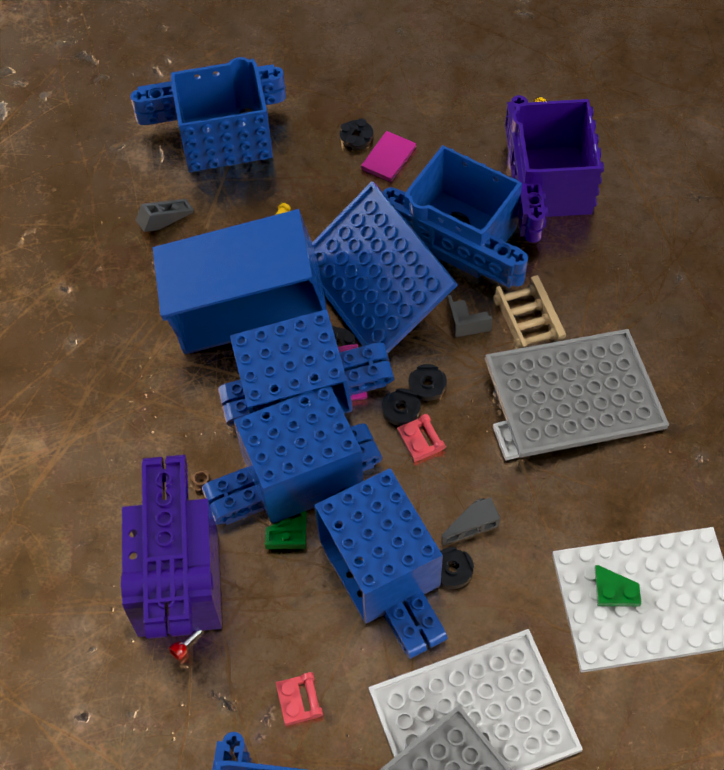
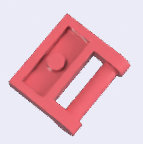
M424 414L412 422L397 427V432L413 462L438 453L446 447L430 423L431 419L428 414ZM424 426L434 445L429 447L419 427Z
M313 672L275 682L285 726L323 716V710L319 707L313 683L315 680ZM305 684L311 708L310 711L306 712L304 711L299 685Z

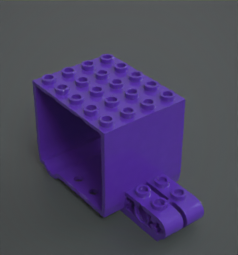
M517 95L511 99V102H507L505 118L508 146L507 165L511 170L512 178L522 183L518 211L520 236H525V239L531 243L541 240L543 228H546V217L593 214V209L597 206L596 196H599L598 185L602 182L601 173L604 172V163L600 161L601 148H598L599 136L595 134L596 120L592 118L594 110L593 106H590L589 99L528 103L526 97Z
M185 454L166 456V469H164L163 457L143 458L142 505L122 507V605L137 636H146V639L168 637V634H171V637L192 635L193 631L222 629L218 531L208 498L189 500L188 468ZM165 482H166V499H167V500H165ZM130 532L133 533L134 537L129 536ZM132 553L137 554L135 559H130L129 556Z

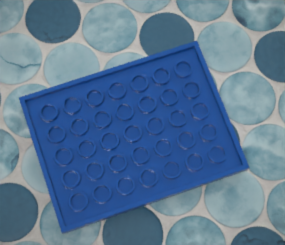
M373 181L312 242L326 298L362 346L379 342L384 343L387 354L458 285Z

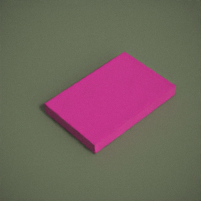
M386 131L361 165V170L392 182L415 150L416 143Z

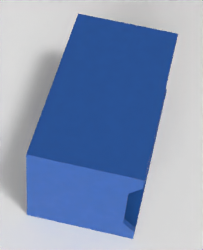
M299 209L152 247L160 315L163 321L167 320L178 337L184 355L231 343L230 335L327 309L316 252Z

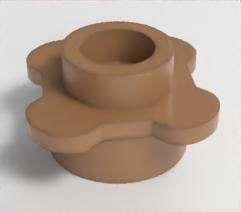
M207 470L198 471L191 476L190 479L194 482L195 491L200 492L204 484L212 481Z

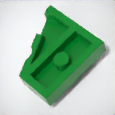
M307 511L301 512L300 516L290 520L287 518L278 524L266 527L265 549L306 548Z
M595 565L597 606H641L639 583L602 566Z

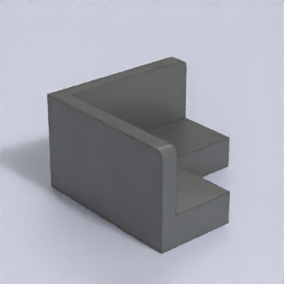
M447 295V311L455 337L492 330L493 319L492 316H488L487 312L469 315L465 300L453 302L452 296Z

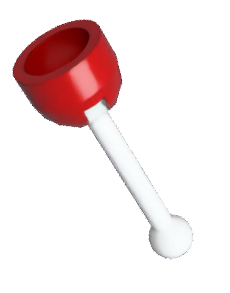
M196 631L184 643L176 642L168 648L171 655L180 661L187 653V645L202 631Z

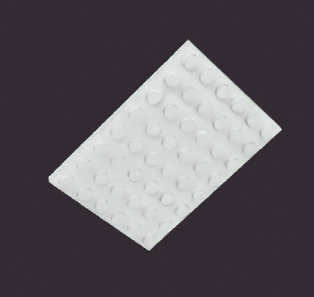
M713 527L552 552L581 673L724 650V560ZM595 565L602 566L639 583L641 606H597Z
M529 629L368 687L394 757L458 705L463 708L512 770H535L580 753L583 750Z

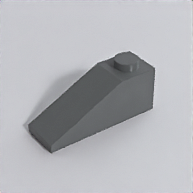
M186 199L141 204L136 222L144 232L160 230L192 214L194 209Z
M491 497L478 499L471 504L442 534V546L499 527L500 516Z

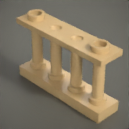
M538 275L531 277L530 285L524 289L503 294L501 287H496L494 301L497 306L499 305L513 335L516 349L525 348L528 345L552 339L555 342L565 340L566 333ZM526 295H531L535 298L533 303L510 309L507 303L509 300ZM535 309L540 310L542 313V317L518 324L514 318V315ZM541 324L547 325L549 328V332L525 339L521 333V330Z

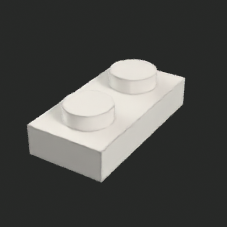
M507 421L493 424V430L505 461L518 458L519 455Z

